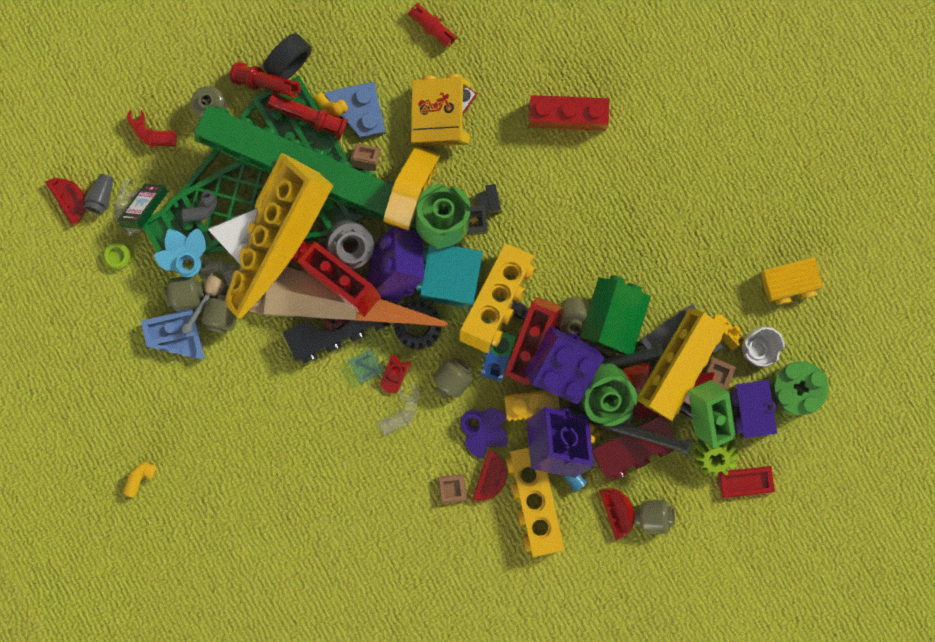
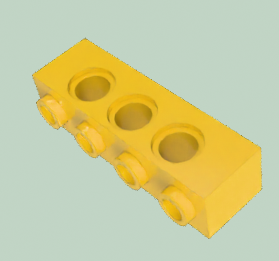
M504 244L460 330L459 341L488 354L492 346H498L503 332L500 330L504 323L509 324L514 310L511 308L514 302H520L525 288L522 286L525 280H531L536 267L532 265L534 255L509 244ZM512 275L516 279L508 280L504 276ZM500 296L503 297L505 301L498 302L495 301L493 298ZM490 318L494 323L486 324L482 320Z
M529 448L510 451V457L506 458L508 473H514L516 483L511 484L514 500L520 499L521 510H517L520 526L525 525L527 536H523L525 551H531L532 557L564 551L548 473L534 470L536 473L535 479L530 483L524 482L521 479V471L526 467H531ZM532 493H536L541 497V505L536 509L529 508L526 503L527 497ZM536 520H544L547 524V530L542 535H536L532 530V525Z

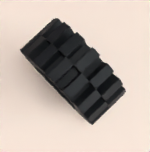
M416 301L402 306L441 320L437 310L430 306L429 303ZM394 323L397 338L403 345L414 350L430 347L437 341L441 333V326L428 325V329L424 334L416 336L409 332L407 324Z

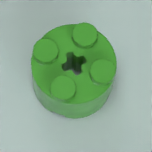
M443 184L433 185L421 193L416 206L415 226L418 234L425 242L431 244L436 249H443L457 244L465 237L469 229L471 212L470 201L466 194L457 187H444Z
M798 361L781 367L773 374L769 383L771 397L776 407L781 412L791 416L816 412L824 404L828 395L826 374L809 362ZM800 383V387L803 389V392L798 393L797 395V390L794 389V385Z
M612 363L601 364L580 403L588 417L595 423H601L603 426H615L623 423L630 417L631 411L637 403V393L626 374Z

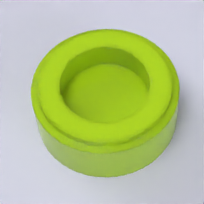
M112 243L104 250L103 258L109 267L120 270L129 265L131 252L124 244Z

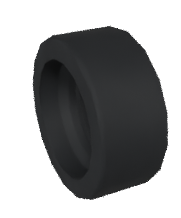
M293 33L284 38L271 51L263 64V69L268 74L289 79L306 62L311 54L312 47L298 33Z

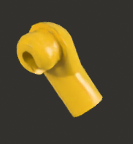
M319 93L313 98L319 110L325 109L328 114L337 118L348 111L344 100H338L336 103L334 101L330 102L324 93Z
M142 462L129 473L123 493L129 497H136L141 480L144 476L152 479L157 471L156 466L151 465L150 462Z

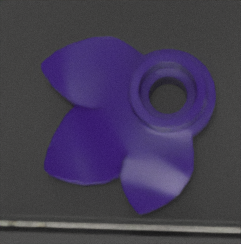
M488 408L482 412L469 410L462 416L460 425L463 432L466 433L465 444L468 450L476 457L482 459L488 445L502 447L508 444L507 433L501 426L506 419V415L502 411L495 408ZM470 419H477L479 425L476 427L471 426Z

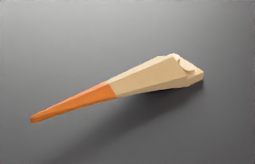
M287 266L264 295L248 311L266 316L358 320L445 327L449 325L446 321L379 299L366 316L363 317L310 275Z

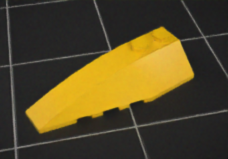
M280 154L256 201L255 208L258 209L254 223H249L247 232L250 233L246 248H241L239 254L241 265L239 271H234L225 298L228 309L237 318H242L254 306L285 269L309 233L333 188V185L319 172L286 154Z

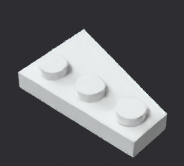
M258 209L251 210L208 228L212 235L239 264L241 248H246L250 233L247 232L249 223H254Z

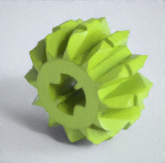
M697 440L695 443L697 449H694L693 457L696 459V467L698 469L702 468L705 476L712 471L713 476L717 478L718 472H723L727 475L728 468L735 469V460L739 458V452L736 450L737 445L734 440L716 448H712L705 442Z

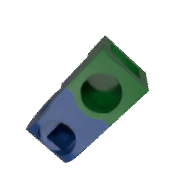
M502 331L503 335L498 346H492L489 354L486 353L485 364L481 374L483 377L500 382L502 381L516 339V335Z

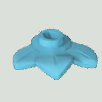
M168 229L165 236L166 250L157 252L154 255L158 265L166 271H176L179 275L186 278L197 275L201 269L200 257L206 249V242L202 232L199 229H195L186 237L178 231ZM186 260H192L193 266L190 269L184 268Z

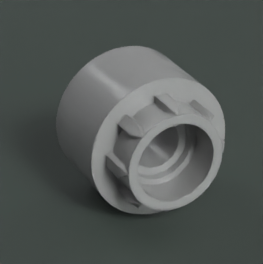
M346 219L335 223L329 229L326 236V248L328 252L351 269L363 266L371 258L374 250V241L370 232L362 223ZM347 238L356 239V246L351 250L343 248V243Z

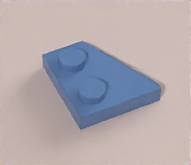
M374 81L325 92L330 102L345 101L348 111L343 113L342 117L348 119V124L360 139L386 134Z
M194 309L141 321L146 346L196 359H205L197 320L192 325L191 333L185 334L182 332V326L188 323L195 312Z

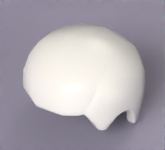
M759 327L751 330L744 337L742 343L743 357L755 367H768L774 364V362L779 360L781 350L785 348L782 335L774 328Z

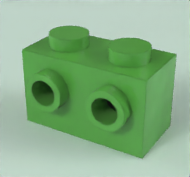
M711 380L688 390L695 436L712 448L735 439L729 392Z

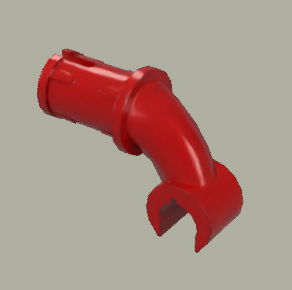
M131 110L127 113L128 123L135 135L147 144L150 149L153 146L176 147V130L159 131L153 130V128L148 130L145 126L146 118L142 110L138 121L133 120Z

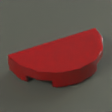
M53 178L45 181L73 226L77 225L82 220L86 211L83 207L85 203L83 201L85 197L83 190L76 183L67 179Z
M490 449L488 450L472 500L483 501L493 498L501 492L506 483L507 471L505 464L500 456Z
M603 488L599 492L615 540L617 541L627 536L632 530L635 520L634 508L629 498L621 491L614 488Z

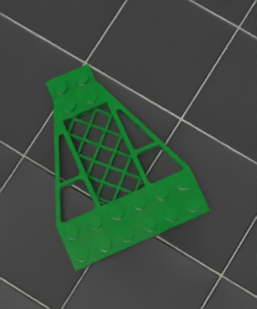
M299 75L291 79L300 83V93H295L297 97L291 98L287 95L279 94L320 111ZM266 90L252 98L253 101L241 115L249 119L255 110H259L268 127L279 133L278 136L287 140L289 138L297 139L303 143V147L310 150L316 148L327 153V157L333 160L342 159L349 162L335 136L323 131L318 133L313 129V126L268 109L267 105L273 91ZM213 149L179 193L172 197L162 210L151 215L144 224L143 228L156 251L166 250L165 236L168 229L178 231L186 237L195 229H199L206 242V249L203 255L228 252L217 239L213 240L209 234L211 232L208 228H210L213 215L227 218L226 221L235 217L232 215L236 202L250 205L248 212L253 210L256 205L255 201L258 191L264 187L260 185L264 171L237 160L197 183L221 153ZM246 167L259 170L256 184L242 180ZM240 171L238 179L229 177ZM223 180L236 183L233 197L220 194ZM217 184L215 192L206 190ZM241 184L254 187L251 201L237 198ZM212 192L217 200L218 197L231 200L228 215L214 210L207 219L206 225H204L202 220L183 222L182 209L197 207L200 193ZM327 198L319 212L326 225V230L308 233L304 241L326 238L329 229L335 223L346 219L360 221L367 217V215Z

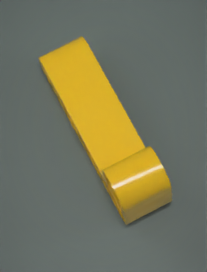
M418 145L415 146L394 183L383 222L408 231L410 230L416 214L418 199L421 193L427 189L433 178L441 153Z

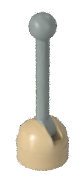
M208 275L203 285L206 295L188 323L182 326L183 333H191L192 325L204 308L206 301L210 297H217L218 294L223 293L227 285L222 280L213 275Z

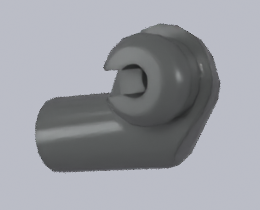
M204 192L197 207L182 209L183 222L208 219L217 207V198L212 192Z

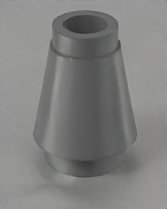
M99 174L83 199L85 202L83 207L92 213L103 215L104 211L109 208L114 179L108 175Z

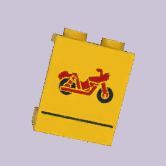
M447 74L446 78L437 79L436 76H422V80H412L411 143L421 147L469 145L470 134L462 130L463 89L470 88L471 83L462 78V75Z

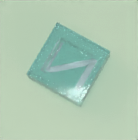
M372 349L348 360L360 384L384 373Z

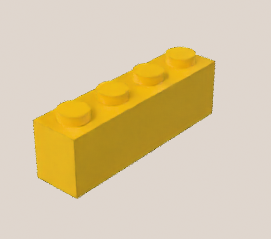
M689 308L639 393L637 401L658 415L673 421L674 417L681 410L682 404L688 395V390L694 388L699 374L707 365L716 345L720 343L726 327L706 313Z

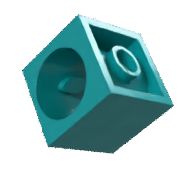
M429 244V249H423L424 280L416 287L417 293H420L421 300L471 309L475 301L483 251L456 246L436 249Z

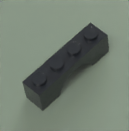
M350 320L343 328L326 332L314 328L306 321L284 331L283 335L295 361L298 363L302 361L303 364H308L318 359V353L325 350L328 354L342 348L341 343L351 339L352 343L366 337L365 332L375 328L376 332L390 326V323Z

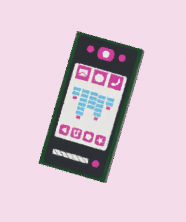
M145 183L118 218L117 222L119 225L125 228L141 229L167 195L168 190L164 185Z

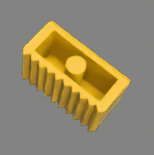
M815 257L760 272L768 303L775 301L776 306L792 302L791 297L801 295V299L816 296V290L823 288Z
M546 390L504 395L506 420L508 422L511 420L514 422L516 420H526L544 407L560 410L558 395Z

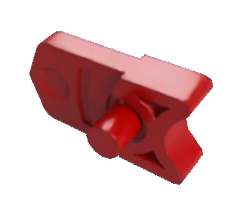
M396 354L390 356L380 386L387 393H397L400 390L411 366V361L401 362Z

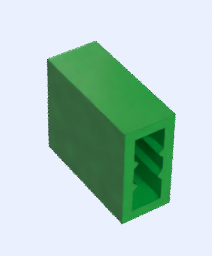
M610 275L609 279L598 277L580 338L614 353L623 355L634 353L651 296L641 292V286L631 283L626 285L624 278Z

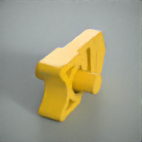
M723 315L713 316L714 320L726 327L721 342L727 344L731 350L736 349L744 340L740 327L737 325L733 327Z

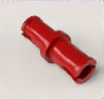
M416 3L415 7L410 9L408 16L422 26L427 35H432L446 49L450 47L449 43L452 45L456 41L457 35L445 27L438 16L434 17L420 3Z

